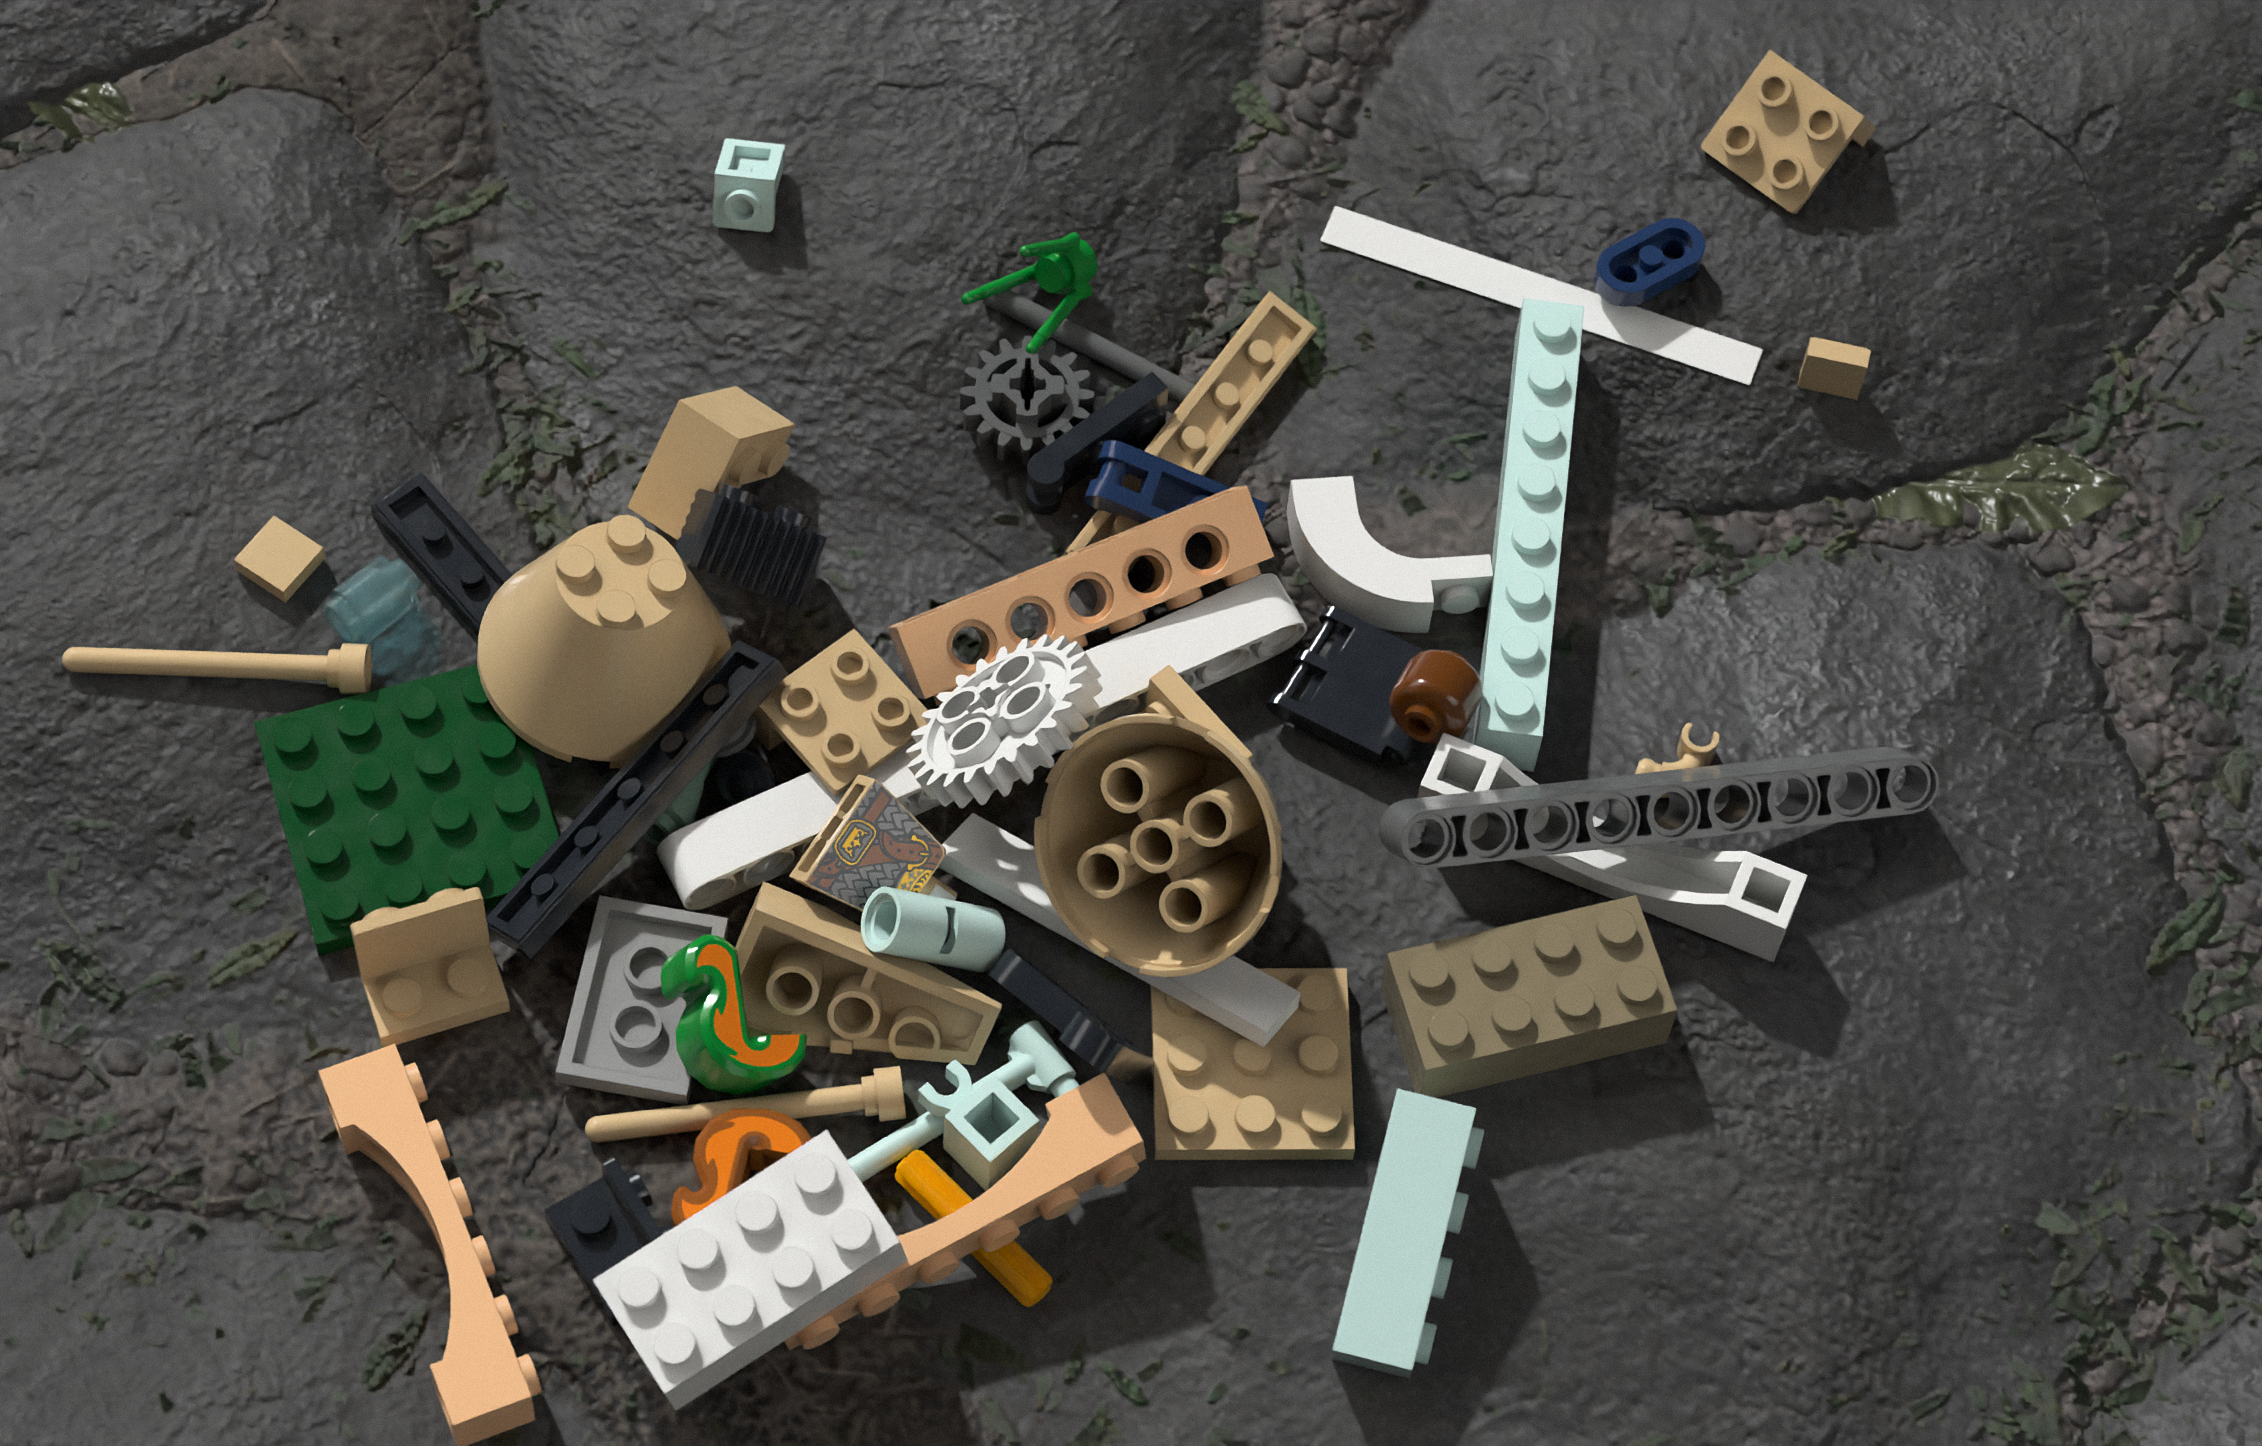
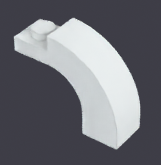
M1353 476L1291 480L1286 512L1292 548L1300 567L1311 584L1338 609L1378 628L1396 632L1428 633L1432 611L1444 610L1451 614H1462L1478 607H1487L1493 580L1490 554L1424 559L1396 554L1376 542L1363 526L1358 513Z

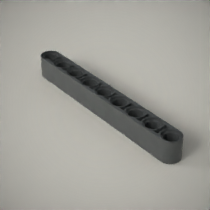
M1877 747L1404 799L1395 802L1385 810L1380 819L1379 835L1381 843L1387 851L1418 868L1432 869L1914 814L1925 810L1933 803L1938 794L1939 778L1936 769L1927 760L1897 748ZM1904 767L1906 772L1905 782L1894 793V777ZM1843 774H1846V789L1838 799H1835L1833 794L1834 785ZM1787 780L1788 794L1781 804L1775 806V791L1783 781ZM1728 786V802L1720 812L1715 813V798L1719 791ZM1668 793L1670 799L1669 808L1660 819L1655 820L1653 814L1654 806L1663 794ZM1608 799L1610 806L1609 814L1602 824L1594 827L1593 813L1602 801ZM1547 806L1549 811L1548 822L1540 832L1533 834L1531 828L1532 819L1537 811ZM1487 813L1488 826L1485 833L1479 839L1471 841L1470 828L1474 819L1480 814ZM1425 819L1427 830L1423 841L1417 846L1409 848V831L1414 824Z

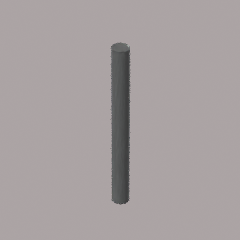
M1006 290L983 300V304L1036 331L1053 313L1011 290ZM1065 319L1050 337L1135 382H1138L1153 371L1169 388L1168 399L1178 404L1183 402L1195 386V384L1068 319Z

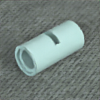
M880 887L871 894L865 904L861 918L862 939L866 947L873 952L975 972L990 970L1000 958L1005 943L1003 918L993 908L891 887Z

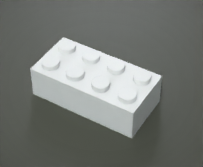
M826 1130L593 1279V1282L663 1393L677 1411L907 1262L908 1259L900 1240Z

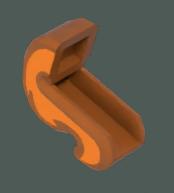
M734 1108L711 1119L695 1141L693 1166L698 1192H692L686 1186H680L674 1192L671 1207L673 1228L748 1181L751 1169L762 1172L812 1140V1138L801 1123L786 1114L769 1109Z

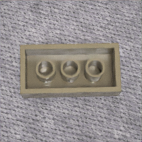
M1637 895L1387 953L1380 984L1414 1092L1433 1098L1667 1043L1677 1013L1675 1001Z

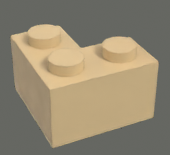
M737 386L680 399L627 507L678 540L681 536V529L686 524V516L690 513V505L694 502L695 493L699 488L719 493L722 483L740 489L741 485L772 477L781 469L789 455L790 446L786 442L795 424Z

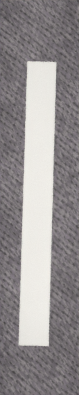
M1338 206L1334 207L1320 240L1321 242L1520 309L1523 298L1584 306L1583 330L1749 386L1763 351L1761 348L1636 306L1623 307L1614 305L1597 293Z

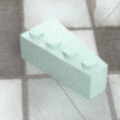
M1397 1089L1331 1359L1409 1379L1414 1362L1428 1364L1437 1325L1424 1322L1430 1296L1444 1299L1453 1262L1452 1259L1440 1256L1446 1231L1460 1233L1469 1195L1457 1192L1456 1189L1462 1166L1475 1169L1484 1135L1483 1129L1472 1127L1476 1108Z

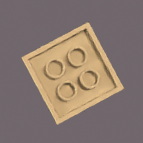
M1257 968L1301 992L1298 1008L1265 1047L1150 985L1152 1059L1155 1061L1152 1065L1155 1160L1353 1159L1355 1137L1347 968Z

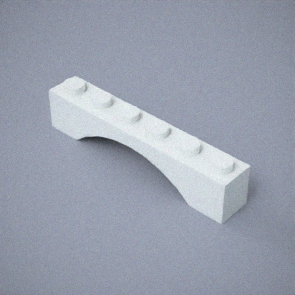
M1443 733L1422 779L1417 798L1539 784L1526 776L1504 756ZM1547 806L1542 807L1534 815L1531 825L1533 834L1540 832L1546 826L1549 818ZM1487 813L1480 814L1474 819L1470 828L1471 841L1479 839L1485 833L1488 826ZM1593 816L1594 827L1604 822V820ZM1425 819L1418 821L1419 823L1426 825ZM1669 842L1513 859L1614 900L1637 895L1642 911L1771 962H1774L1807 878L1806 874L1747 851H1717L1686 847Z

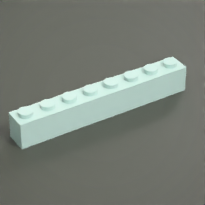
M1523 298L1514 344L1492 555L1493 580L1487 603L1480 680L1483 695L1476 710L1473 744L1504 756L1519 770L1534 772L1543 737L1584 306Z

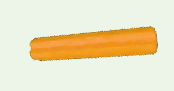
M914 1150L896 1167V1181L937 1221L973 1201L924 1151ZM1015 1240L992 1252H985L981 1247L971 1253L1024 1306L1031 1307L1035 1305L1051 1289L1052 1277Z

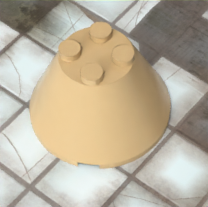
M619 515L612 518L609 522L593 524L578 531L516 572L500 587L488 604L481 621L478 634L477 667L481 684L492 707L500 718L526 742L549 755L571 762L572 756L589 760L610 761V768H622L731 648V642L727 628L715 605L672 545L658 533L646 528L644 523L637 517Z
M1153 713L1128 715L1099 725L1073 742L1074 746L1071 749L1065 750L1052 767L1045 781L1049 784L1044 796L1041 816L1035 818L1034 825L1037 866L1046 893L1057 914L1078 940L1103 959L1110 956L1125 965L1139 969L1138 974L1157 977L1185 976L1214 967L1233 956L1255 936L1265 922L1273 906L1281 878L1282 828L1278 819L1274 796L1264 778L1252 766L1250 761L1224 738L1200 724L1177 716Z

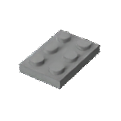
M599 896L556 1069L557 1083L667 1103L688 1105L694 1077L687 1073L676 1050L675 1030L686 1008V1002L681 997H677L672 1001L666 1000L661 989V970L669 956L702 935L712 934L726 940L729 930L728 918Z

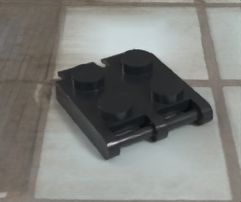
M1326 606L1319 617L1322 626L1308 649L1299 650L1293 660L1296 669L1282 692L1273 693L1267 703V708L1275 716L1378 767L1384 757L1395 763L1405 765L1418 740L1411 738L1398 727L1390 713L1389 698L1408 661L1424 650L1334 606ZM1332 632L1337 633L1338 635L1325 657L1320 656L1319 654ZM1306 675L1311 676L1312 679L1298 701L1292 699Z

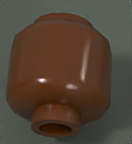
M1433 649L1420 652L1408 661L1389 698L1390 713L1399 728L1411 738L1422 743L1438 745L1443 733L1458 738L1466 730L1483 695L1481 680L1470 662L1453 651Z

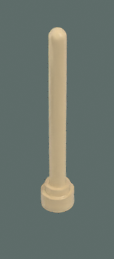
M343 643L340 650L330 649L328 655L71 647L62 656L64 667L71 672L327 681L329 688H339L341 694L359 695L370 692L372 679V651L370 644Z
M900 1066L873 1069L874 1076L861 1077L862 1084L595 1116L587 1121L585 1133L588 1139L600 1143L703 1130L711 1119L734 1108L769 1109L786 1114L792 1119L865 1110L866 1117L879 1115L880 1122L906 1119Z

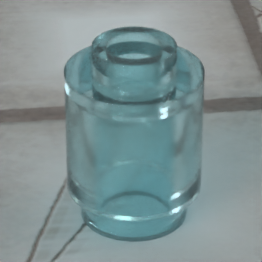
M380 555L331 591L332 599L323 605V612L333 629L346 643L357 644L361 640L371 642L418 607L419 601L415 592L421 588L420 583L414 572L404 561L397 558L392 562L385 556Z

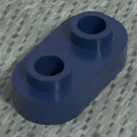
M1666 218L1659 220L1611 245L1601 253L1594 274V286L1602 298L1614 305L1623 307L1639 305L1690 278L1698 271L1705 250L1704 237L1696 226L1683 219ZM1665 254H1672L1679 259L1667 258Z

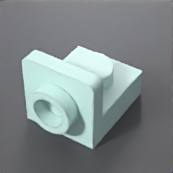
M725 138L714 174L713 224L715 226L759 232H771L773 230L776 193L784 168L785 145Z

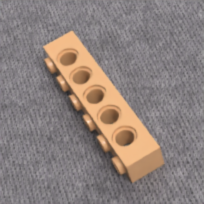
M1232 487L889 626L888 630L914 695L920 699H927L933 696L936 705H941L942 703L936 696L941 692H953L958 687L955 678L959 674L968 677L976 672L978 660L983 659L987 664L995 661L999 649L1003 646L1006 647L1009 653L1015 652L1023 639L1014 633L1011 626V616L1014 610L1023 603L1032 605L1037 610L1040 618L1037 632L1028 639L1033 646L1044 634H1048L1053 642L1064 635L1070 643L1077 641L1081 647L1088 645L1086 633L1108 625L1111 634L1134 627L1146 621L1142 610L1164 601L1169 611L1188 605L1204 597L1200 587L1223 578L1225 586L1229 587L1261 574L1257 563L1274 557L1248 487ZM1195 533H1201L1206 536L1212 546L1210 561L1200 569L1190 564L1185 553L1186 544ZM1139 556L1147 558L1155 570L1153 584L1144 592L1135 590L1129 583L1127 576L1129 565ZM1082 579L1089 581L1097 592V604L1093 611L1085 616L1076 613L1069 601L1072 587ZM971 627L979 634L982 648L979 656L974 661L965 664L955 656L952 642L960 629Z

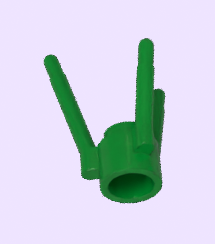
M1076 232L1056 240L1023 245L1019 250L1022 257L1039 256L1037 263L964 293L961 297L962 303L970 305L1034 279L1037 280L1042 289L1049 293L1067 294L1027 344L1026 352L1036 354L1076 305L1090 297L1093 293L1092 287L1088 282L1093 280L1097 274V258L1092 247L1086 241L1080 239Z

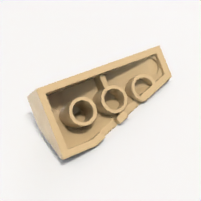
M764 881L735 946L738 953L749 1037L805 1034L807 1036L806 1045L830 1047L831 1053L852 1054L853 1049L889 1052L899 1059L951 1063L956 1059L960 1064L976 1065L1001 1010L1002 1004L924 961L869 950L862 939L861 926L825 906Z

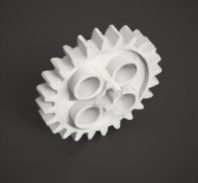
M1044 634L1034 646L1028 638H1024L1013 653H1009L1006 647L1003 646L999 649L995 661L987 664L983 659L978 660L976 672L968 677L959 674L955 678L958 687L953 692H941L936 696L942 704L939 708L928 710L921 715L928 725L912 732L911 736L917 743L907 749V754L912 759L907 766L927 795L932 800L937 798L942 806L945 807L952 801H955L959 808H964L973 797H975L980 805H983L988 801L993 791L997 789L1005 797L1009 795L1013 782L1021 778L1026 784L1031 783L1033 780V770L1039 765L1047 768L1055 765L1051 755L1057 750L1071 749L1074 746L1068 738L1071 733L1088 728L1089 724L1083 716L1097 710L1099 707L1093 697L1103 691V687L1097 681L1101 673L1077 641L1070 643L1064 635L1053 642L1048 634Z

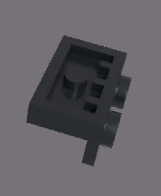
M613 1156L601 1163L603 1177L545 1208L544 1212L547 1223L611 1325L615 1326L619 1324V1321L593 1282V1279L673 1228L668 1223L661 1227L658 1226L647 1209L653 1205V1201L643 1180L635 1170L625 1174Z

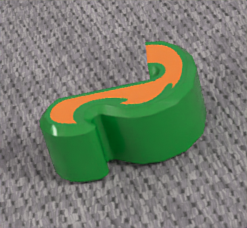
M702 935L667 958L661 970L662 993L666 1000L672 1001L677 997H681L686 1002V1008L675 1029L676 1050L687 1073L706 1088L731 1094L755 1092L791 1073L805 1057L807 1036L805 1034L749 1037L738 953L729 942L716 935Z

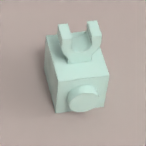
M954 1059L946 1066V1079L957 1087V1091L948 1096L940 1095L927 1082L918 1090V1101L931 1114L944 1118L943 1148L987 1191L1011 1171L1037 1140L1039 1119L995 1075H992L974 1091L968 1071Z

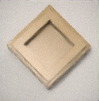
M1810 337L1797 387L1857 400L1868 368L1871 350Z
M273 516L236 556L234 563L236 571L286 603L324 561L325 554L322 546L276 516Z

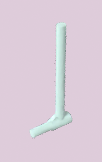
M1038 1020L1026 1023L1010 1037L1008 1052L1010 1062L972 1084L975 1091L992 1075H995L1010 1091L1026 1083L1029 1089L1053 1094L1055 1098L1079 1086L1074 1079L1076 1075L1075 1070ZM928 1111L847 1161L860 1181L864 1182L944 1133V1118L933 1115Z

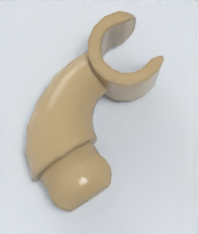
M1687 723L1682 729L1677 746L1679 761L1663 762L1661 765L1645 758L1639 761L1635 774L1708 766L1714 759L1720 735L1714 731L1709 745L1703 747L1696 746L1689 740L1692 723ZM1668 793L1663 794L1660 798H1668L1669 795Z

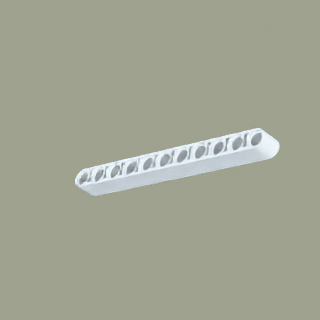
M1272 573L1253 577L1085 651L1101 673L1097 681L1103 687V691L1093 697L1099 705L1098 709L1083 716L1089 724L1088 728L1071 733L1068 737L1071 742H1075L1083 734L1099 725L1116 718L1137 714L1143 710L1146 705L1149 679L1167 665H1170L1196 692L1277 656L1296 645L1305 636L1307 625L1278 577ZM915 740L866 775L883 784L913 816L941 805L937 798L932 800L927 795L907 766L912 761L907 754V749L917 743ZM812 771L673 832L659 844L656 854L685 908L691 911L705 909L762 884L763 881L767 882L792 871L847 790L839 795H833Z

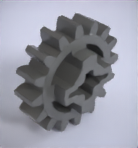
M1025 336L1022 348L1013 349L1006 339L1000 340L999 355L997 356L988 351L981 350L978 353V368H966L964 372V387L960 388V409L964 410L963 427L965 431L977 430L976 446L983 449L995 443L998 445L997 459L1000 461H1004L1011 451L1020 453L1022 465H1028L1029 460L1032 458V453L1039 452L1089 417L1090 413H1093L1094 392L1089 390L1090 373L1088 370L1076 371L1077 355L1071 352L1061 358L1057 357L1056 342L1050 340L1042 350L1039 349L1036 354L1027 353L1025 348L1031 341V336ZM1025 390L1029 391V411L1024 409L1023 394Z

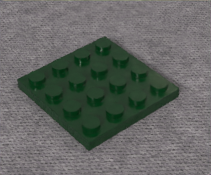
M477 664L254 722L318 956L353 947L354 943L350 925L363 920L370 912L384 907L402 909L426 902L432 895L445 889L459 888L467 890L478 887L484 900L485 911L494 909L559 838L531 744L518 736L494 710L481 684Z

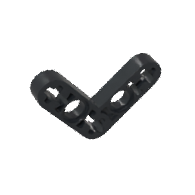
M1007 947L988 972L998 983L1062 1032L1059 1039L1102 1073L1135 1088L1155 1062L1137 1045L1010 947Z

